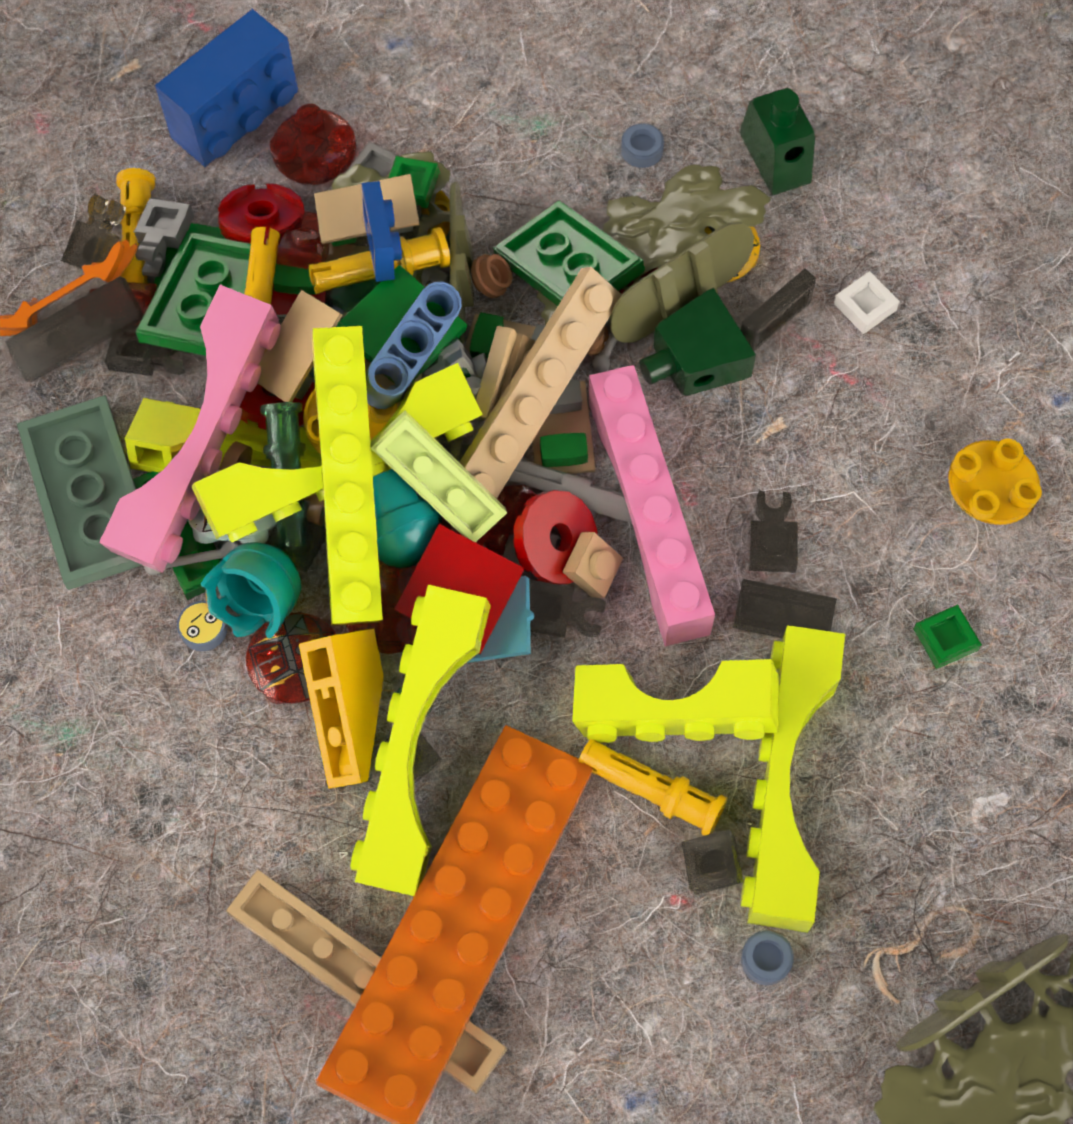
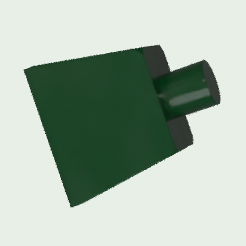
M784 88L752 99L745 113L740 128V135L771 196L810 184L813 173L815 133L799 103L798 95L792 89Z
M712 288L661 321L655 327L653 346L656 353L639 360L640 370L649 385L671 376L680 393L689 396L752 377L756 354L717 292Z

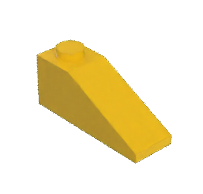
M374 628L300 643L299 648L328 789L367 782L384 678Z

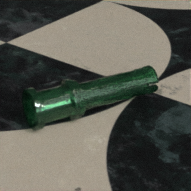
M282 402L260 406V414L266 418L268 443L263 446V452L266 455V459L271 460V469H301L300 457H303L304 452H306V444L301 442L299 413L303 412L302 403ZM304 499L299 501L302 508L301 511L276 522L278 548L286 549L308 546Z

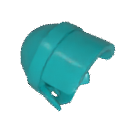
M390 469L373 477L378 559L390 567L399 569L413 568L418 565L435 530L442 522V516L426 500L417 495L415 490L393 469Z
M257 542L244 543L231 550L201 582V586L206 590L208 612L229 625L235 637L250 635L263 624H269L265 635L268 639L272 638L295 607L301 593L300 576L289 555L276 546ZM217 586L221 594V598H218L216 595ZM228 605L240 616L235 617L226 611V606Z

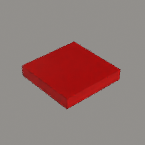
M439 524L394 611L412 620L416 599L418 596L425 597L428 585L487 598L491 606L478 653L481 655L525 568Z

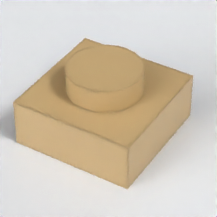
M581 532L563 573L590 597L605 598L623 557L595 532Z

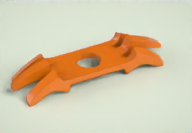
M125 239L123 242L118 241L114 244L103 262H92L91 265H83L84 275L40 301L36 298H32L30 302L23 301L15 314L0 315V336H13L34 330L38 324L37 316L40 311L96 277L108 283L114 282L132 262L138 249L137 243L130 246L128 239Z

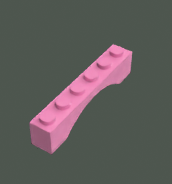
M219 285L200 326L206 347L208 375L204 402L195 427L182 449L164 470L139 489L119 499L99 542L111 552L163 573L167 563L172 564L178 557L183 543V538L180 535L187 519L193 520L201 507L191 486L194 482L217 472L222 460V451L220 450L227 433L231 435L236 430L242 415V409L239 406L246 391L252 392L261 375L259 363L266 349L271 350L279 337L281 326L278 323L279 319L272 305Z
M630 365L589 375L588 402L600 440L612 462L628 507L644 566L651 604L664 645L666 647L711 635L715 612L635 367Z

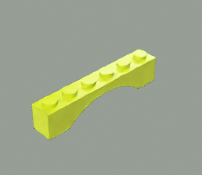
M362 326L313 328L312 349L323 479L331 625L381 622L383 616Z
M459 363L416 381L407 388L398 409L382 431L404 410L433 438L445 434L447 441L450 442L473 431L474 429L470 422L483 414ZM379 432V433L370 441V443H371L381 432ZM371 449L372 474L374 477L389 470L386 462ZM238 462L194 482L191 486L216 539L228 535L231 543L258 531L254 522L272 514L275 522H278L301 511L302 508L299 501L316 494L319 502L324 500L322 465L285 470L261 468Z
M143 398L125 436L130 469L159 473L164 470L182 449L195 427L201 409L169 401ZM247 419L248 424L240 420L234 433L231 435L227 433L220 448L223 460L229 447L236 441L252 447L253 455L250 465L275 467L285 470L321 466V455L311 445L304 427L269 431L258 428V423L252 422Z
M428 585L425 597L418 596L416 599L411 624L418 627L413 645L406 644L399 667V672L406 674L401 694L394 692L388 709L387 721L394 723L389 742H381L376 757L375 770L381 772L377 792L370 790L364 805L363 820L369 821L365 840H357L352 853L350 869L357 871L354 882L415 896L425 877L432 846L422 826L415 799L413 767L417 740L426 714L442 687L460 667L480 651L491 606L485 597Z
M787 625L782 641H773L770 659H772L779 675L778 733H764V737L760 740L758 761L767 762L765 780L756 779L752 808L761 810L759 828L750 827L746 857L755 858L753 877L744 876L740 902L741 907L749 908L747 922L749 924L808 933L815 921L820 871L808 854L795 824L790 798V766L795 744L801 731L815 712L834 696L840 682L845 634Z

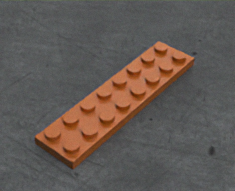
M504 726L316 1079L317 1086L392 1124L418 1123L592 776L593 767L578 762V758L510 726Z

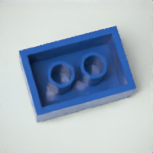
M253 8L155 85L170 137L204 167L216 158L224 156L234 143L248 132L256 130L265 118L279 107L287 105L298 92L288 37Z

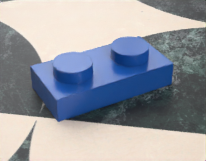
M380 181L361 183L363 220L376 282L394 280V260H402V250L399 232H390V227H395L392 200H383Z

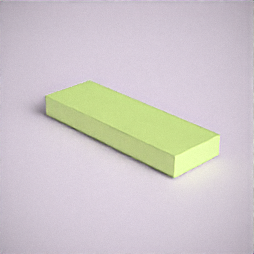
M404 410L370 443L371 449L462 536L477 542L507 514L506 507L407 411Z

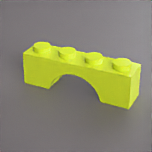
M772 659L721 661L714 677L704 688L689 697L678 700H662L643 693L636 687L634 679L624 664L576 665L572 722L588 740L592 739L599 743H609L616 741L617 736H635L641 741L658 742L664 740L665 735H684L685 738L690 740L707 741L713 739L714 734H734L735 737L740 739L756 740L763 738L764 733H778L779 675Z

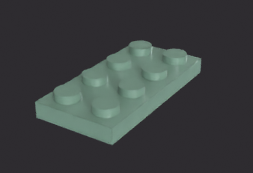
M106 395L17 423L66 588L70 590L142 566V564L111 552L99 543L119 499L136 490Z

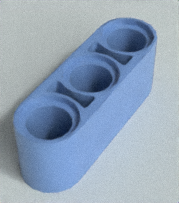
M437 281L428 284L371 362L365 373L367 402L370 406L377 409H387L394 406L446 334L462 307L459 292L452 285ZM434 302L439 304L444 309L446 316L438 317L433 315L428 310L426 303ZM411 338L419 344L421 352L411 353L402 346L401 339ZM385 374L390 376L395 383L396 389L385 390L381 388L375 381V375Z

